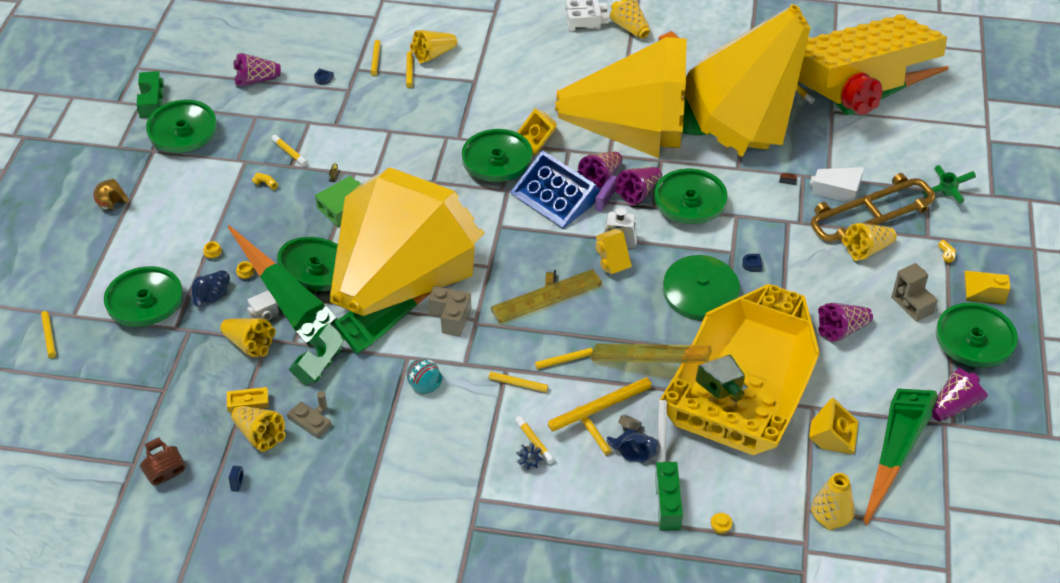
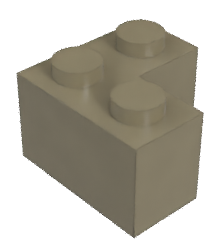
M914 263L898 271L891 298L917 322L935 312L938 300L925 288L928 274L917 263Z
M438 286L433 287L428 298L429 315L441 317L442 333L461 336L472 309L471 293Z

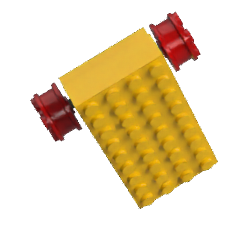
M897 14L891 18L886 17L883 20L858 24L856 27H847L844 30L832 31L829 34H820L813 38L808 37L798 82L838 104L843 103L845 107L853 109L857 114L864 115L879 106L882 91L904 85L906 66L944 56L947 36L942 35L939 31L930 29L926 25L917 23L916 20H910L903 14Z

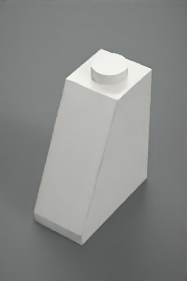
M864 168L818 169L816 175L811 177L809 185L812 186L811 194L846 203L851 202L856 198Z

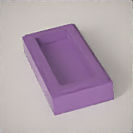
M611 175L596 196V211H603L616 192L614 188L617 181L616 176Z

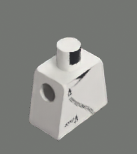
M621 207L617 208L615 212H609L603 233L613 229L621 230L624 232L627 248L636 249L638 232L635 215L627 214L626 209Z

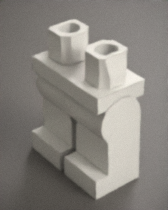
M566 0L565 15L569 31H575V27H595L600 29L601 24H609L610 16L609 12H607V3H599L598 0Z

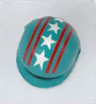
M420 358L411 362L407 369L408 383L419 393H431L437 390L442 383V374L438 366L428 358Z

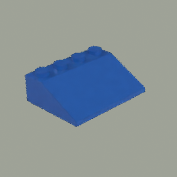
M543 150L510 191L512 195L563 229L591 208L596 201V196L600 192L596 184Z

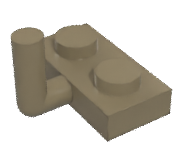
M324 391L317 393L319 406L315 410L305 403L299 402L287 413L290 421L317 439L332 426L331 420L321 415L327 410Z

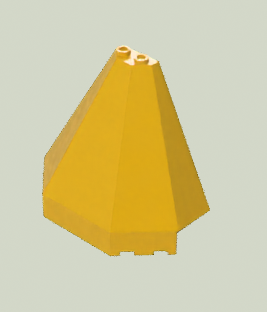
M791 4L787 9L709 53L689 70L686 76L685 96L701 131L707 135L711 133L716 136V141L727 148L733 147L741 157H743L748 147L768 150L771 144L783 145L811 29L797 5Z
M666 37L557 90L556 100L559 101L555 102V111H558V118L656 158H659L660 147L680 148L686 86L687 38Z
M389 167L363 184H360L345 196L330 303L365 316L431 292L434 286L444 287L472 277L474 244L485 232L482 228L479 229L474 223L475 218L467 207L462 206L458 200L459 196L454 190Z

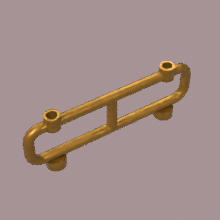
M898 173L892 179L893 186L832 209L826 202L819 203L814 209L817 215L811 219V227L822 240L827 242L840 240L842 243V238L846 234L847 229L840 228L834 234H826L818 225V222L864 204L875 218L863 223L878 225L918 210L920 213L926 212L929 208L928 205L935 200V193L924 180L918 178L908 180L903 173ZM914 185L920 186L928 195L926 199L919 198L910 205L884 215L871 202Z

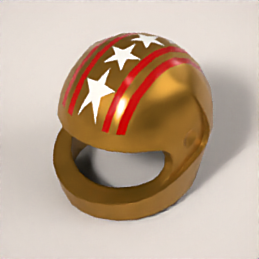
M114 178L98 183L93 192L95 203L105 210L115 209L114 204L116 202H122L126 205L130 201Z

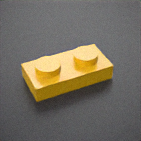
M268 387L227 391V411L232 412L237 406L259 409L269 408Z

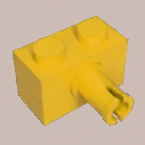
M613 229L596 235L595 249H597L596 252L601 256L600 265L605 272L614 274L632 267L623 231Z

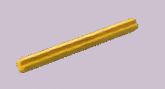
M648 377L638 380L549 420L548 428L552 432L557 431L650 389L652 382Z

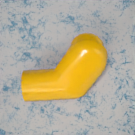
M258 172L252 178V182L257 185L264 182L272 190L278 187V183L270 175Z
M941 240L938 243V247L944 252L942 255L943 260L950 263L955 260L956 250L945 240Z

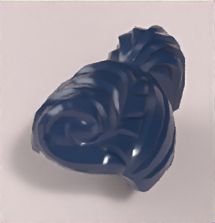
M220 270L195 278L192 285L194 305L200 306L202 301L215 302L223 295H226L230 275L226 271Z
M632 429L626 430L618 438L607 436L608 445L619 451L622 457L628 461L644 463L657 455L659 440L654 439V437L637 433Z

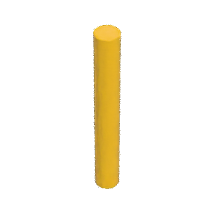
M380 40L374 41L370 72L372 76L377 75Z
M408 51L406 53V87L411 88L413 86V53Z
M43 311L41 312L47 354L49 358H55L56 352L49 312Z
M587 348L535 362V367L538 370L592 356L593 350L592 348Z
M491 371L489 373L488 379L546 393L548 390L547 384Z
M585 417L581 419L605 455L611 454L612 449L590 418Z

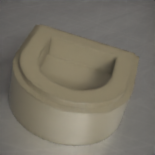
M626 414L621 415L618 421L622 426L632 430H640L642 426L641 421Z

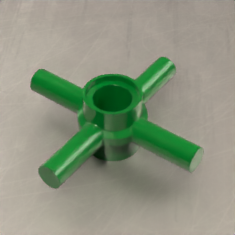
M940 165L935 166L934 170L940 177L939 185L932 187L934 193L942 191L943 195L953 196L958 204H962L965 200L958 191L959 184L976 178L975 172L971 171L957 177L952 172L945 173ZM922 191L923 196L925 198L928 197V195L924 191Z

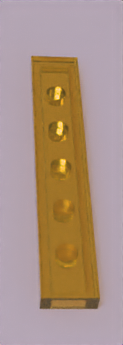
M594 269L491 306V312L498 323L501 324L602 286V281Z
M596 343L590 356L592 361L704 364L708 362L712 350L709 345Z

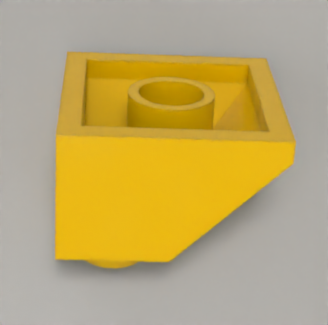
M534 108L517 133L529 141L532 153L536 155L556 129L557 123L547 113Z
M975 271L964 272L966 301L1005 305L1010 291L1009 275Z
M831 398L811 421L809 438L821 449L854 454L858 420L835 398Z

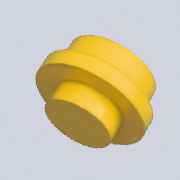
M211 241L204 245L203 254L205 257L213 259L221 255L222 248L217 242Z
M243 261L238 264L236 274L239 278L247 279L255 274V269L250 262Z
M716 513L712 516L710 524L716 533L724 534L731 529L732 519L728 514Z

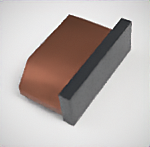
M782 173L780 175L779 183L796 185L797 176L795 174Z

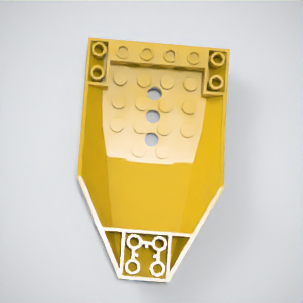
M766 284L705 313V317L689 351L660 400H667V416L674 426L751 455L776 448L800 402L820 354L805 296L776 285ZM731 355L745 374L744 385L748 388L743 390L744 396L737 400V402L732 401L735 399L731 395L722 399L713 396L695 381L698 365Z

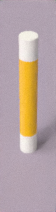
M797 83L796 92L810 104H813L815 98Z
M277 135L271 137L273 142L303 167L308 164L305 158Z
M518 416L515 419L516 423L534 444L535 448L539 447L542 450L540 454L548 464H552L555 461L554 457L524 418Z

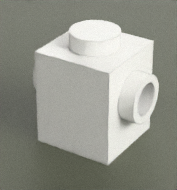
M269 290L247 299L249 305L247 312L250 318H260L268 321L279 316L277 302Z

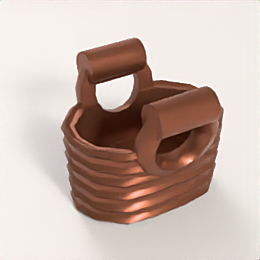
M160 437L144 444L147 457L141 462L140 469L151 485H160L178 476L185 470V461H183L176 446L167 447ZM160 446L163 447V451L161 450L153 455L150 452Z

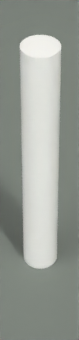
M659 400L658 404L659 444L657 446V462H666L667 400Z

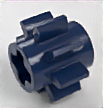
M530 442L529 446L521 444L520 452H516L520 457L517 463L519 465L524 464L527 470H529L530 466L538 468V462L543 460L539 456L542 450L539 447L535 448L532 442Z

